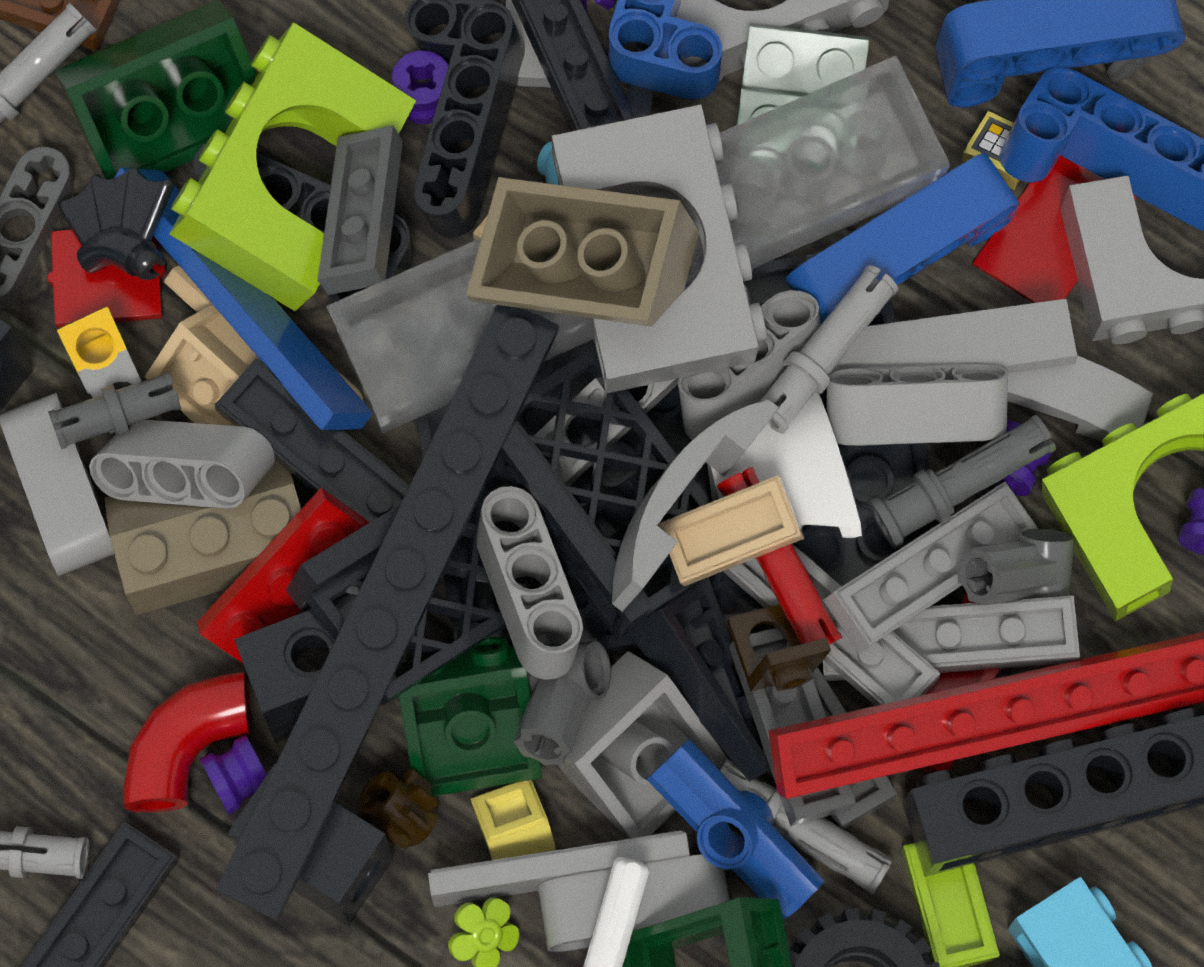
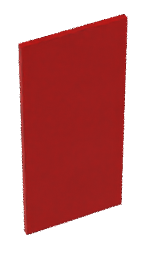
M1060 156L1050 174L1044 180L1035 183L1030 182L1018 199L1020 206L1013 220L1000 231L994 232L972 265L1032 303L1066 299L1078 279L1060 206L1069 185L1105 179Z

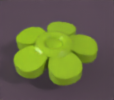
M497 897L487 899L482 910L472 902L461 905L454 915V921L459 928L466 932H458L450 938L448 948L451 955L459 961L471 959L473 967H497L500 962V953L497 948L506 952L512 951L519 941V929L507 922L510 917L509 905Z

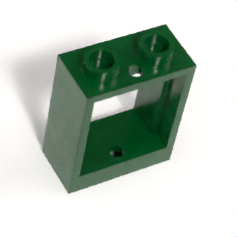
M739 897L632 931L622 967H676L673 949L724 934L730 967H792L779 899Z

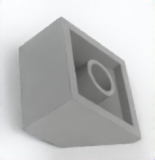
M628 651L611 667V682L606 695L601 699L589 700L572 752L567 754L564 764L558 766L566 777L627 839L652 835L676 811L649 783L647 778L684 742L690 739L718 769L724 765L728 758L701 724L698 716L669 676Z

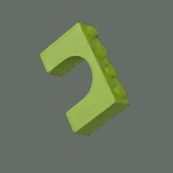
M293 22L279 40L269 35L254 57L251 66L259 70V73L251 86L243 82L229 102L225 113L231 116L233 120L226 132L223 133L217 129L201 152L198 161L205 164L206 168L198 182L190 177L176 197L171 209L180 215L169 235L296 311L316 293L320 285L318 273L324 233L282 207L264 186L256 161V149L260 134L275 127H299L321 136L336 147L338 137L393 125L399 134L416 100Z
M1183 394L1170 400L1157 410L1156 413L1159 418L1138 429L1134 423L1119 427L1103 438L1101 442L1104 447L1083 458L1079 452L1061 458L1047 469L1049 476L1042 479V496L1062 531L1075 537L1074 552L1114 621L1170 593L1173 578L1137 517L1133 492L1143 473L1159 459L1185 450L1204 451V394L1194 399L1189 394Z

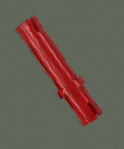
M754 467L745 469L742 474L739 472L717 485V488L723 497L758 484L760 481L755 474ZM792 544L756 558L800 644L827 638L830 645L843 638L830 618Z

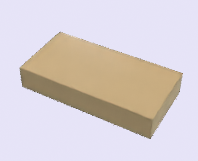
M779 476L658 524L662 530L678 541L669 554L679 581L683 586L804 539L785 486Z

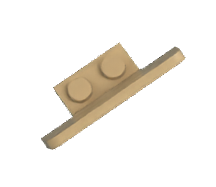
M178 265L170 271L164 283L197 313L178 324L145 375V378L148 380L168 371L173 381V389L176 390L181 405L180 410L194 423L234 426L215 410V403L255 359H258L262 364L263 362ZM340 374L341 377L348 383V385L355 391V393L363 401V396L361 392L353 384H351L342 374Z

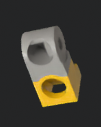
M108 306L57 330L87 394H90L92 398L101 396V389L111 385L114 386L115 390L142 382ZM113 430V431H110L109 433H110V435H112V434H114V433H116V432H115V430Z

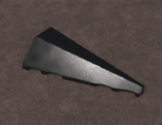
M637 473L604 494L633 500ZM647 474L644 498L661 476ZM588 504L582 507L585 512H587ZM597 506L594 525L603 537L623 541L631 520V513ZM662 563L642 589L648 598L666 587L669 564ZM707 577L642 620L638 627L629 632L628 635L655 668L669 676L698 716L701 724L747 780L751 781L771 768L751 720L753 716L747 698L742 695L731 663L734 661L729 648L732 639L709 577Z

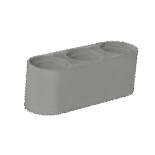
M789 290L774 295L760 306L767 339L758 342L759 348L755 362L679 378L678 389L683 426L686 435L691 440L730 413L760 402L785 371L783 364L792 351L800 352L821 326L820 309L814 297L802 291Z
M975 363L845 368L832 371L828 375L830 384L827 386V416L837 444L885 445L994 440L1007 433L1008 371L997 365Z
M54 393L0 413V425L47 553L57 575L60 576L115 554L107 522L77 443L71 444L62 450L48 413V411H56L63 408L58 394Z
M142 420L128 425L129 432L120 435L115 434L92 458L89 468L94 483L102 492L115 499L228 509L236 508L248 497L272 469L275 455L270 442L252 428Z
M513 486L500 487L492 491L484 499L476 534L477 549L523 668L537 678L544 680L557 679L566 674L573 666L583 631L582 619L538 504L533 496L523 489ZM498 521L513 522L521 530L510 533L498 529L494 523ZM523 576L532 577L538 580L542 587L538 589L523 588L514 579ZM540 633L556 634L565 644L558 647L546 646L537 640L536 635Z
M702 854L644 863L648 867L649 876L633 931L729 901L725 869L715 867ZM611 869L558 877L544 881L537 886L548 951L563 952L589 948Z

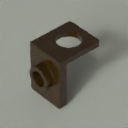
M780 604L731 616L727 621L751 692L774 685L777 691H784L811 681L813 679L812 673L831 651L827 638L800 644ZM760 624H769L776 627L783 635L784 649L767 653L764 657L757 654L751 647L749 640L751 629Z

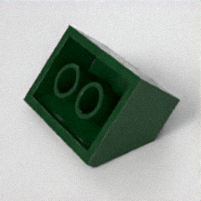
M219 0L54 70L102 175L107 180L114 179L121 167L160 170L165 173L194 160L196 152L203 145L207 144L217 129L223 133L226 132L233 120L231 116L225 113L229 102L243 82L251 86L257 76L254 67L251 66L252 62L234 18Z

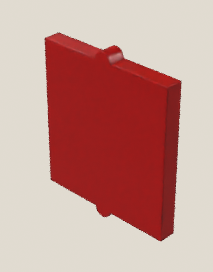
M72 230L51 231L53 272L47 275V280L54 290V313L57 328L67 326L107 306L115 323L163 319L161 278L166 275L165 266H160L157 263L154 264L152 268L160 275L152 280H142L137 276H131L113 265L96 273H88L78 262L77 251L81 244ZM153 236L151 241L155 243L157 250H159V241Z

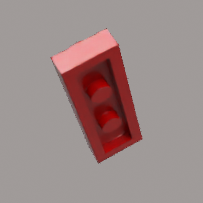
M321 487L197 621L199 634L243 663L234 639L297 615L301 610L289 596L286 588L301 564L369 524V521Z

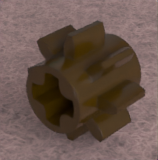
M412 768L405 773L403 778L391 770L376 775L366 784L359 798L361 812L357 816L385 833L389 847L395 842L401 848L406 849L420 844L433 831L437 821L435 807L439 805V800L430 793L432 785Z

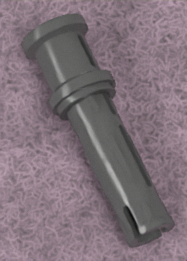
M1035 415L1015 429L983 445L935 473L930 469L927 471L922 469L914 474V482L883 499L874 496L867 503L881 532L894 549H897L904 544L905 536L934 520L940 523L947 521L951 518L950 515L954 513L953 506L1018 471L1034 460L1054 452L1056 446L1052 440L1048 441L1052 437L1042 420Z

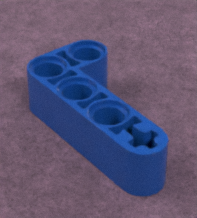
M618 0L609 29L608 60L617 79L684 99L697 100L711 94L719 83L722 57L721 40L713 29L703 24L676 18L681 0ZM630 42H641L649 48L641 52H630L624 49L623 46ZM693 56L704 59L707 64L701 67H689L683 64L681 60Z
M989 0L966 4L948 13L942 24L935 49L948 104L953 107L963 108L977 106L996 97L1000 92L1005 77L1045 72L1054 67L1074 68L1157 56L1179 47L1185 41V33L1176 0Z
M1054 67L1042 74L1022 105L999 154L1000 163L1008 174L1024 182L1035 183L1042 181L1050 174L1059 157L1063 156L1103 179L1129 176L1133 195L1204 231L1203 138L1067 67Z
M986 152L981 153L812 257L792 271L785 281L791 290L808 293L817 300L822 324L862 275V271L867 265H873L881 269V272L876 277L879 282L885 274H888L898 286L966 243L969 248L991 237L994 232L1000 231L1013 220L1020 203Z

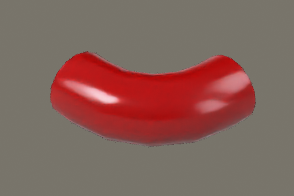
M245 672L224 674L185 685L151 711L130 746L123 787L124 808L126 810L151 813L173 811L187 806L189 771L197 755L215 741L229 737L251 735L250 691Z

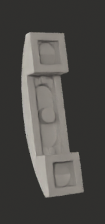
M1078 355L1075 364L1008 373V402L1076 423L1078 426L1075 433L1102 441L1112 431L1129 423H1134L1137 429L1142 427L1153 393L1128 378Z
M768 399L754 403L716 421L681 451L652 486L637 508L620 546L612 591V604L622 612L626 609L678 541L657 525L702 465L706 462L725 476L746 452L779 408Z

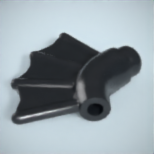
M132 167L128 172L115 179H102L99 174H94L91 177L90 183L80 194L69 199H61L58 202V207L81 244L77 251V259L81 267L88 273H96L113 265L129 275L137 276L142 280H152L158 277L160 274L152 267L155 263L164 266L165 259L151 240L173 190V182L168 179L164 181H150L137 168Z

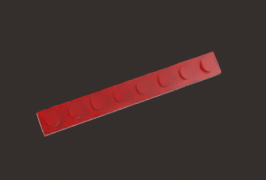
M1204 632L768 730L777 793L785 799L1204 702Z

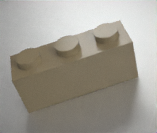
M498 177L466 297L469 301L652 327L685 289L699 230L680 200Z
M276 460L272 469L236 508L225 509L126 501L110 496L104 498L109 535L123 588L136 615L228 589L301 510L291 472Z

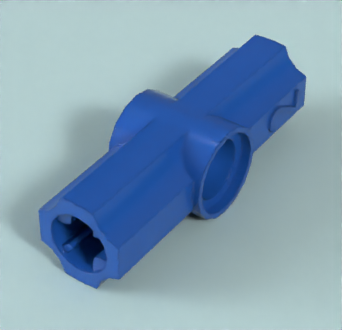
M690 739L684 742L647 778L649 783L697 832L698 848L704 858L715 867L725 870L732 869L759 898L779 899L783 920L799 909L825 881L773 827L772 811L766 801L755 793L739 791ZM727 822L738 827L744 837L732 832Z

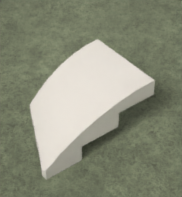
M814 393L788 425L789 428L784 434L771 429L774 420L770 418L746 452L725 476L707 463L713 501L723 498L722 493L717 488L719 483L739 472L742 474L747 468L754 467L755 474L760 482L775 476H779L782 479L801 529L804 525L839 527L842 537L855 538L862 536L861 523L845 466L819 393Z

